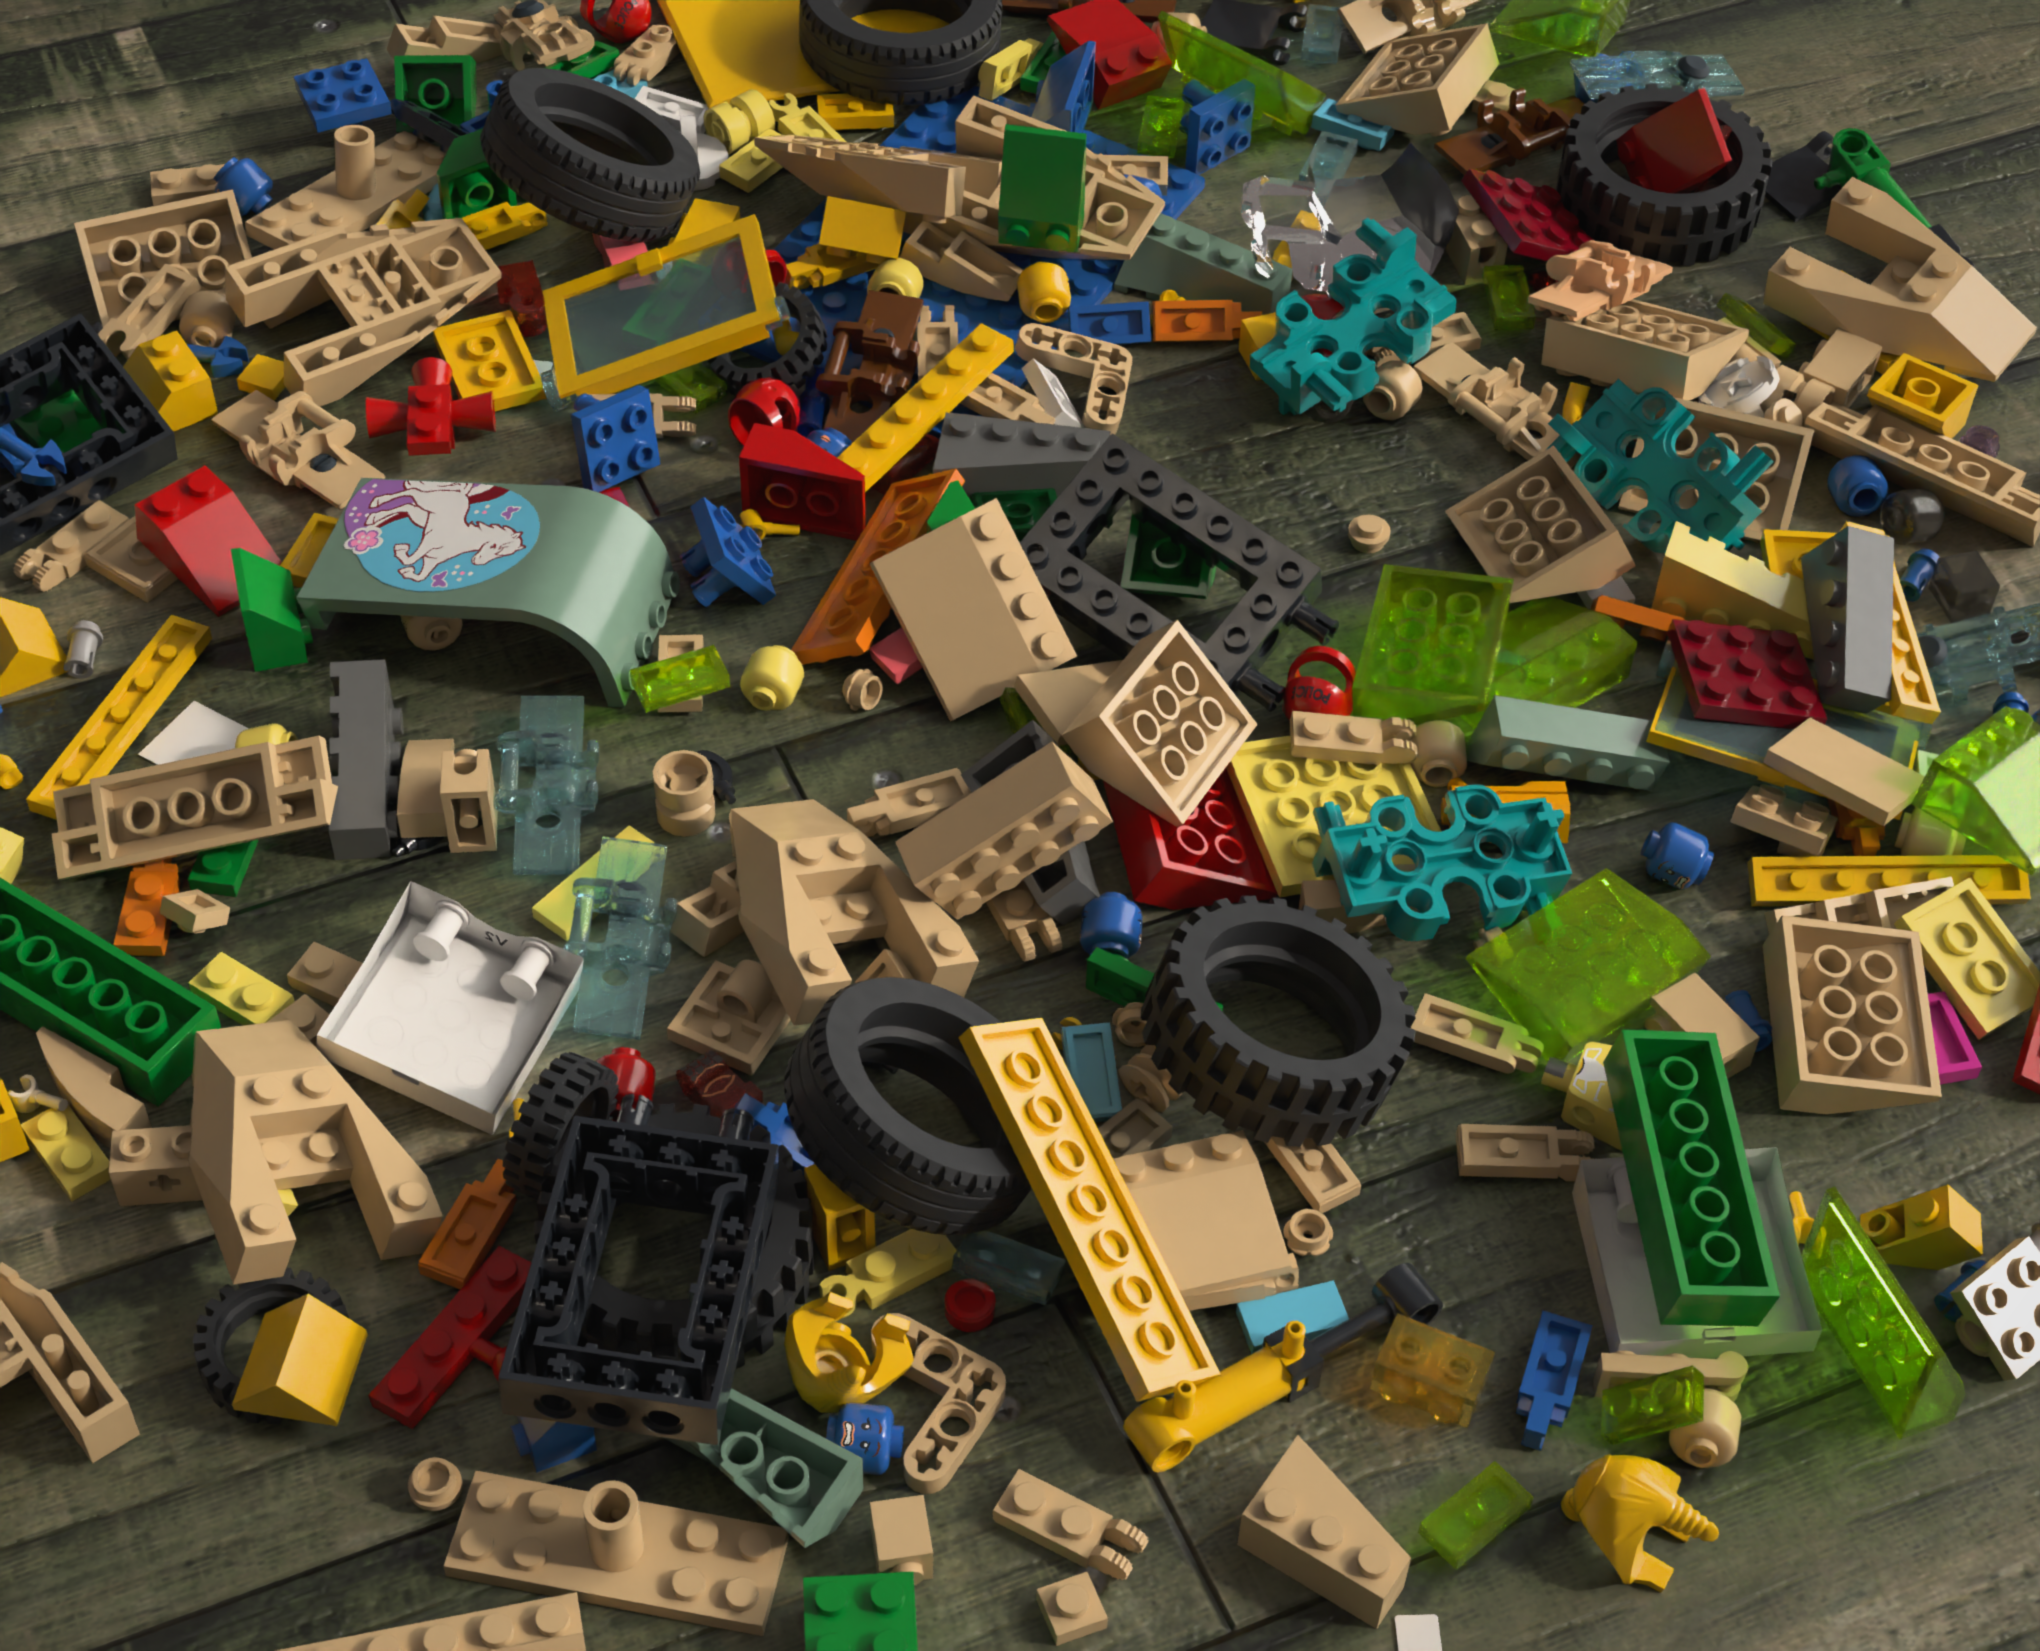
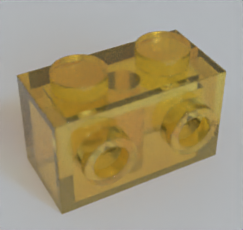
M1397 1313L1375 1362L1370 1389L1381 1393L1384 1398L1398 1404L1406 1403L1429 1412L1431 1416L1441 1422L1456 1423L1468 1428L1488 1381L1495 1352Z

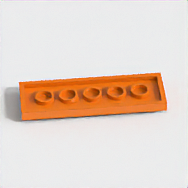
M957 468L895 482L890 485L791 649L802 665L814 662L824 663L831 659L846 656L856 657L865 653L871 647L872 639L890 614L891 605L869 563L927 534V521L949 483L958 480L962 486L965 482Z

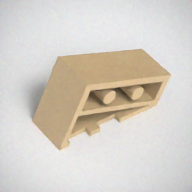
M1299 1435L1294 1439L1242 1513L1238 1546L1376 1629L1404 1588L1411 1557Z

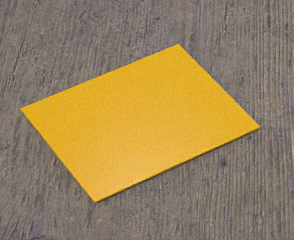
M657 0L708 109L725 101L730 104L732 98L750 89L760 92L767 102L770 100H783L786 93H790L797 98L840 91L821 79L803 57L799 45L800 0ZM901 9L871 11L851 18L860 24L874 29L898 33L924 32L949 25V23L935 16Z

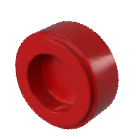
M977 1279L957 1281L949 1287L945 1294L944 1312L946 1319L958 1330L964 1332L982 1330L992 1322L995 1316V1294L991 1287L983 1281Z

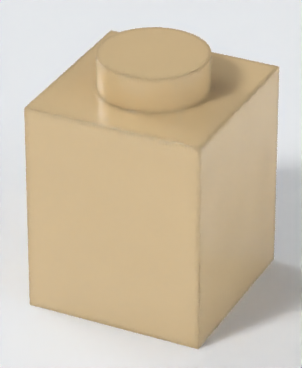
M924 1495L870 1502V1528L877 1573L914 1572V1585L926 1579H933V1549Z

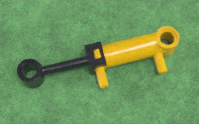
M1402 1263L1387 1271L1374 1285L1371 1291L1372 1297L1377 1302L1374 1306L1311 1340H1308L1305 1336L1304 1324L1299 1321H1290L1286 1326L1264 1337L1262 1349L1219 1371L1220 1375L1196 1386L1189 1380H1181L1176 1384L1174 1396L1166 1400L1163 1397H1156L1144 1402L1130 1413L1124 1422L1123 1429L1152 1471L1157 1473L1164 1472L1182 1462L1191 1453L1195 1445L1282 1397H1285L1291 1403L1318 1388L1324 1362L1322 1357L1386 1322L1395 1324L1405 1336L1415 1334L1435 1320L1443 1308V1302L1412 1264Z

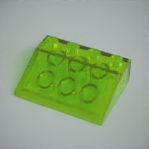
M1512 0L1490 24L1489 30L1494 33L1596 59L1625 22L1631 0Z
M1161 10L1158 19L1167 53L1172 62L1171 67L1184 74L1181 79L1182 82L1187 84L1191 80H1198L1200 84L1213 88V92L1217 94L1237 82L1247 79L1256 85L1253 118L1260 121L1264 114L1273 119L1271 127L1291 136L1293 129L1304 135L1307 134L1312 124L1313 114L1320 108L1326 96L1325 93L1293 75Z
M1384 564L1352 687L1353 717L1381 719V722L1390 717H1399L1400 719H1410L1417 726L1428 721L1444 720L1485 711L1514 579Z
M1545 597L1529 601L1413 665L1412 672L1475 730L1494 695L1572 708L1580 706L1629 678L1637 641L1608 615L1554 597Z
M2005 706L1933 759L1911 804L2033 876L2040 870V725L2034 722L2033 718L2025 711Z
M1605 868L1471 952L1465 959L1517 1025L1526 1028L1529 1037L1535 1038L1544 1044L1542 1056L1548 1063L1550 1056L1568 1062L1583 1052L1586 1043L1600 1041L1652 1007L1650 1003L1653 996L1693 973L1697 974L1711 958V955L1680 918Z
M1836 1187L1826 1189L1801 1254L1818 1312L1900 1440L1954 1420L1966 1395L1959 1374L1953 1369L1946 1354Z

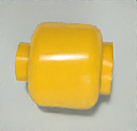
M1037 262L1024 269L1019 275L1017 290L1020 308L1024 315L1037 322L1049 323L1060 318L1068 310L1071 294L1068 276L1063 268L1049 262Z

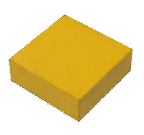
M257 354L237 378L239 390L248 393L258 390L275 401L285 388L284 362Z

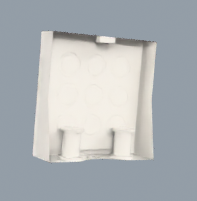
M410 881L364 963L317 1033L316 1048L328 1061L493 1135L577 994L584 958L538 937L515 936L496 930L475 918L459 902Z
M1777 1147L1745 1149L1780 1292V1298L1758 1327L1660 1325L1624 1157L1581 1160L1572 1195L1610 1353L1620 1350L1631 1351L1637 1355L1653 1356L1678 1353L1689 1358L1711 1359L1718 1358L1720 1354L1727 1351L1737 1352L1742 1356L1814 1351L1822 1332V1327L1798 1247Z

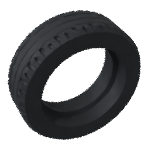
M800 0L799 45L804 59L814 72L829 85L846 94L863 100L893 105H918L943 101L958 96L976 86L980 82L978 74L983 62L999 53L1002 0ZM901 9L926 13L944 20L949 25L924 32L898 33L874 29L860 24L851 18L871 11Z
M530 68L516 72L506 78L499 89L480 135L483 155L488 165L502 182L520 197L567 224L617 240L647 242L657 240L671 233L677 227L700 178L698 157L693 147L666 119L636 99L610 86L566 71Z
M895 977L874 978L848 985L844 989L837 991L834 996L827 1000L788 1060L787 1069L785 1070L784 1092L788 1115L793 1129L809 1157L832 1183L854 1201L869 1211L910 1229L930 1234L963 1235L990 1229L1007 1220L1017 1210L1032 1187L959 1040V1037L969 1027L1001 1022L978 1005L958 994L914 979ZM861 1062L893 1066L912 1073L935 1086L966 1115L975 1128L983 1148L965 1147L941 1140L910 1123L882 1098L869 1080Z

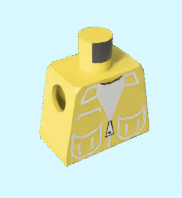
M1593 1041L1586 1043L1578 1065L1550 1056L1541 1084L1567 1093L1561 1114L1564 1122L1584 1132L1587 1131V1133H1591L1595 1138L1622 1151L1603 1064L1613 1045Z

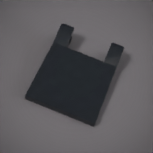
M1213 0L1201 22V26H1205L1207 29L1206 47L1261 55L1276 65H1285L1290 59V54L1282 53L1278 49L1287 50L1290 46V40L1286 37L1271 38L1279 23L1291 31H1303L1307 21L1299 20L1295 16L1304 17L1307 13V7L1303 4H1293L1286 8H1279L1234 0Z
M1826 131L1818 133L1806 146L1772 162L1765 197L1794 222L1830 206L1831 200L1842 189L1839 184L1821 190L1816 189L1814 186L1816 178L1829 172V165L1823 160L1830 157L1831 148L1828 145L1833 142V136Z

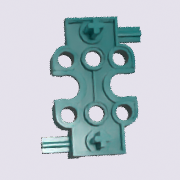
M1366 218L1362 221V226L1356 230L1355 234L1377 254L1375 260L1368 255L1353 254L1333 265V282L1328 285V293L1344 308V312L1339 317L1333 320L1318 319L1312 313L1310 305L1298 295L1297 290L1289 293L1277 303L1275 336L1266 345L1250 354V369L1279 395V411L1281 414L1284 415L1289 411L1293 415L1301 414L1321 400L1333 411L1338 410L1341 412L1346 409V403L1361 398L1372 391L1374 385L1379 383V375L1375 371L1376 362L1374 360L1370 361L1364 355L1371 348H1388L1407 364L1409 362L1413 364L1429 352L1432 327L1455 313L1456 298L1447 291L1445 285L1441 286L1419 266V263L1415 260L1417 235L1408 227L1392 236L1374 219ZM1380 308H1388L1394 311L1395 314L1383 319L1377 317L1374 312ZM1324 348L1333 354L1329 357H1324L1319 352H1312L1316 349Z
M1619 378L1609 389L1606 388L1602 392L1604 394L1579 421L1576 420L1573 425L1559 413L1548 423L1559 436L1547 449L1555 446L1566 462L1577 452L1582 455L1576 463L1574 473L1591 496L1608 510L1627 490L1638 488L1646 492L1648 497L1647 507L1641 509L1627 524L1624 523L1623 527L1655 553L1666 552L1676 521L1690 527L1689 534L1704 541L1712 537L1725 543L1724 550L1730 551L1733 547L1741 550L1745 544L1740 540L1745 535L1744 530L1762 512L1744 493L1774 462L1756 445L1740 460L1725 443L1711 432L1709 434L1710 437L1697 449L1694 457L1689 459L1681 458L1675 450L1676 439L1689 426L1695 416L1663 388L1652 387L1644 390L1637 396ZM1666 408L1664 414L1659 419L1654 420L1657 412ZM1634 439H1643L1644 448L1641 454L1634 458H1627L1625 455L1626 446L1632 450L1636 445ZM1721 458V462L1718 465V467H1716L1714 470L1709 471L1711 463L1714 460ZM1607 470L1605 477L1601 481L1596 482L1599 474ZM1697 489L1699 497L1696 504L1691 508L1681 509L1679 506L1681 495L1686 490ZM1661 520L1658 530L1649 534L1652 525Z
M1483 785L1456 787L1455 790L1448 791L1445 795L1446 807L1444 813L1447 814L1451 827L1442 832L1431 831L1423 827L1415 816V809L1410 798L1404 797V795L1389 796L1377 800L1372 805L1365 822L1362 824L1346 826L1340 806L1334 805V802H1325L1323 807L1314 808L1313 815L1322 842L1312 861L1316 877L1334 875L1340 894V902L1344 906L1347 918L1368 914L1384 915L1390 931L1402 940L1421 941L1433 939L1439 926L1447 924L1450 919L1448 907L1443 898V887L1452 882H1462L1470 885L1480 898L1479 908L1485 923V931L1496 926L1499 928L1507 927L1516 920L1521 910H1527L1539 944L1543 943L1544 947L1551 946L1555 941L1565 938V933L1554 904L1573 873L1557 832L1564 818V813L1562 809L1553 810L1551 803H1547L1545 797L1502 803L1499 796L1492 789ZM1382 826L1388 827V828H1390L1392 831L1386 830V829L1383 828ZM1483 842L1496 844L1502 851V857L1498 859L1486 857L1482 854L1479 844ZM1398 854L1408 856L1413 860L1415 870L1403 872L1397 869L1392 862V857ZM1497 894L1503 895L1506 899L1499 897ZM1408 906L1416 908L1420 913L1412 911Z

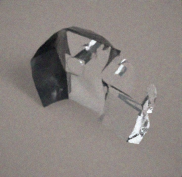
M1411 142L1394 164L1381 175L1315 181L1312 169L1317 151L1316 146L1311 153L1305 181L1260 176L1243 184L1241 215L1244 222L1253 232L1254 240L1251 241V251L1259 273L1269 278L1274 270L1267 240L1286 241L1289 245L1293 277L1302 284L1304 289L1326 291L1329 298H1332L1328 293V285L1333 282V265L1353 254L1368 255L1376 260L1377 254L1355 234L1356 230L1362 226L1364 219H1374L1392 236L1406 227L1412 230L1417 235L1415 260L1431 276L1452 237L1459 213V208L1446 182Z

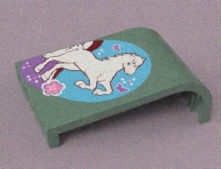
M361 478L297 595V600L311 629L327 630L336 612L513 621L535 625L557 634L576 647L592 665L608 707L625 708L632 690H635L639 684L640 672L645 660L650 658L652 654L653 642L659 628L665 625L670 603L673 597L678 595L680 578L673 569L664 543L651 525L628 506L596 491L579 487Z

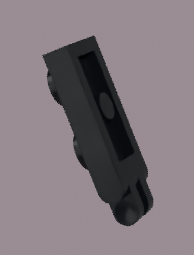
M392 99L390 101L391 112L397 119L414 128L413 134L418 138L440 143V150L444 153H447L455 138L469 134L432 111L421 108L411 101H402L400 99Z

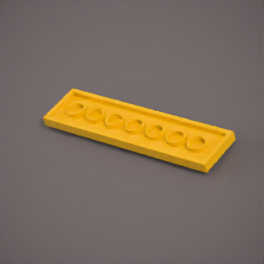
M1036 1018L969 1027L959 1037V1040L1136 1402L1174 1393L1176 1384L1181 1380H1189L1196 1386L1220 1375L1043 1019Z

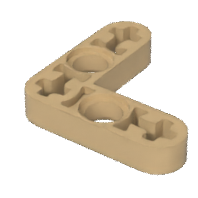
M1030 323L1021 327L1015 345V351L1018 356L1028 362L1034 358L1045 367L1090 378L1082 422L1085 428L1111 431L1110 435L1112 433L1115 435L1122 418L1131 372L1132 356L1130 352L1117 344L1042 324ZM1065 350H1075L1080 352L1083 357H1072L1065 353ZM1098 387L1113 389L1116 395L1102 393ZM1099 410L1107 411L1105 420L1099 418Z
M889 1313L910 1321L906 1336L911 1350L915 1352L912 1366L903 1375L943 1397L910 1443L903 1456L904 1479L907 1485L915 1492L933 1494L942 1490L948 1484L1002 1406L1006 1391L1005 1374L994 1362L914 1319L900 1313ZM885 1315L881 1316L878 1320L874 1322L872 1329ZM871 1332L872 1353L875 1357L877 1348L875 1338ZM942 1354L950 1358L953 1364L947 1371L935 1373L929 1371L923 1363L931 1355ZM985 1381L991 1382V1390L983 1389L975 1399V1408L969 1403L973 1398V1384L981 1386ZM960 1417L967 1421L970 1427L963 1435L950 1436L942 1431L940 1425L947 1418ZM935 1445L941 1449L936 1457V1470L929 1468L924 1474L918 1472V1463L925 1465L929 1462L935 1453Z

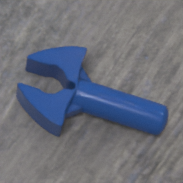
M224 336L221 345L215 348L187 344L199 362L210 363L214 378L242 373L244 371L242 361L249 362L246 347L228 336Z
M0 427V447L26 463V466L20 471L23 482L40 486L56 485L54 475L40 468L38 463L54 465L64 474L67 473L63 455L53 440L50 439L43 448H33Z

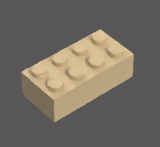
M1050 742L897 840L896 845L914 886L958 920L965 915L976 912L981 908L982 904L1001 892L1016 887L1023 878L1042 866L1054 863L1061 854L1080 842L1092 839L1102 828L1112 823L1113 820L1093 779L1055 743Z

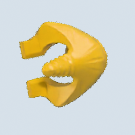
M829 1292L825 1297L810 1301L794 1311L789 1316L784 1346L792 1381L802 1400L819 1412L838 1413L844 1404L866 1403L902 1376L914 1362L912 1350L906 1336L910 1325L909 1320L887 1313L874 1326L871 1332L875 1338L877 1350L872 1365H870L864 1349L856 1339L851 1337V1329L842 1323L835 1322L843 1318L853 1308V1300Z
M1608 1454L1594 1460L1584 1468L1574 1488L1568 1490L1561 1501V1508L1564 1514L1573 1521L1582 1522L1593 1540L1616 1569L1624 1584H1631L1632 1582L1643 1584L1660 1593L1665 1589L1674 1568L1643 1551L1644 1538L1651 1527L1658 1526L1685 1543L1690 1535L1693 1538H1700L1702 1541L1708 1542L1715 1541L1719 1535L1718 1528L1713 1522L1708 1521L1706 1516L1700 1515L1698 1510H1694L1691 1504L1685 1503L1684 1499L1678 1496L1677 1490L1681 1481L1680 1476L1668 1467L1644 1457Z

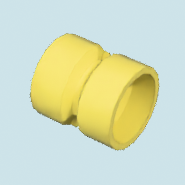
M754 89L735 96L731 99L730 104L725 101L706 110L703 116L707 135L715 137L723 143L728 155L742 149L748 142L753 141L755 137H758L767 129L775 130V119L769 103L760 92Z

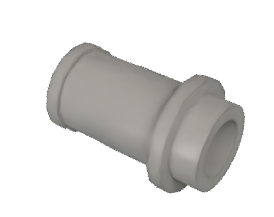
M82 620L76 622L67 632V640L70 644L67 658L64 662V670L68 671V675L81 679L92 675L96 649L103 643V635L100 632L99 626L91 621Z

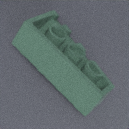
M1160 213L1132 258L1124 260L1114 283V290L1128 293L1129 288L1145 291L1146 298L1159 301L1160 295L1165 290H1174L1179 297H1184L1185 300H1232V302H1241V312L1262 311V315L1276 312L1277 303L1290 293L1293 269L1274 260L1265 259L1259 254Z
M1494 695L1466 744L1467 761L1648 791H1652L1670 763L1667 748L1646 742L1652 720Z
M732 1388L718 1445L664 1438L718 1467L804 1548L835 1532L863 1491V1458Z

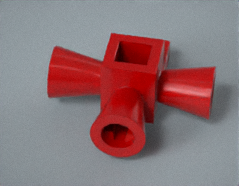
M423 358L413 365L411 374L415 386H408V403L366 397V422L369 438L407 429L409 456L451 454V449H455V426L496 432L493 391L452 401L450 382L453 371L446 361L439 358Z

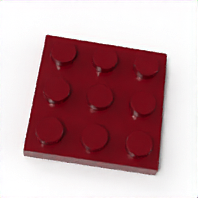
M1470 168L1461 180L1513 253L1548 261L1553 256L1567 255L1579 250V247L1587 241H1595L1583 232L1578 225L1579 219L1564 207L1560 201L1561 195L1550 186L1542 185V187L1530 185L1521 178L1511 180L1491 170H1487L1485 173Z
M1672 619L1667 634L1694 718L1795 729L1808 718H1812L1825 725L1827 717L1795 633L1783 630L1753 629L1742 625L1711 624L1700 620Z

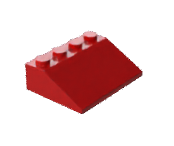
M1226 767L1184 824L1178 827L1103 780L1134 901L1174 910L1212 906L1214 901L1228 898L1230 903H1238L1241 896H1256L1257 901L1269 900L1278 895Z

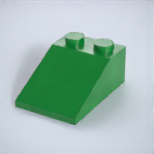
M1005 125L998 212V243L1077 253L1084 221L1085 133Z

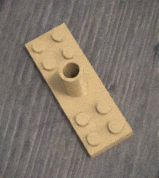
M361 125L340 127L334 133L335 170L245 221L246 236L275 250L335 228H344L347 233L362 232L368 229L370 225L376 224L394 200L398 199L405 204L417 188L424 194L430 192L434 185L438 183L436 173L446 153L442 152L440 147L406 131L396 134L375 147L374 132L371 129Z
M475 1470L444 1563V1570L448 1577L553 1597L577 1592L578 1601L763 1636L789 1535L783 1527L638 1501L634 1490L629 1485L620 1481L601 1482L589 1491H583Z

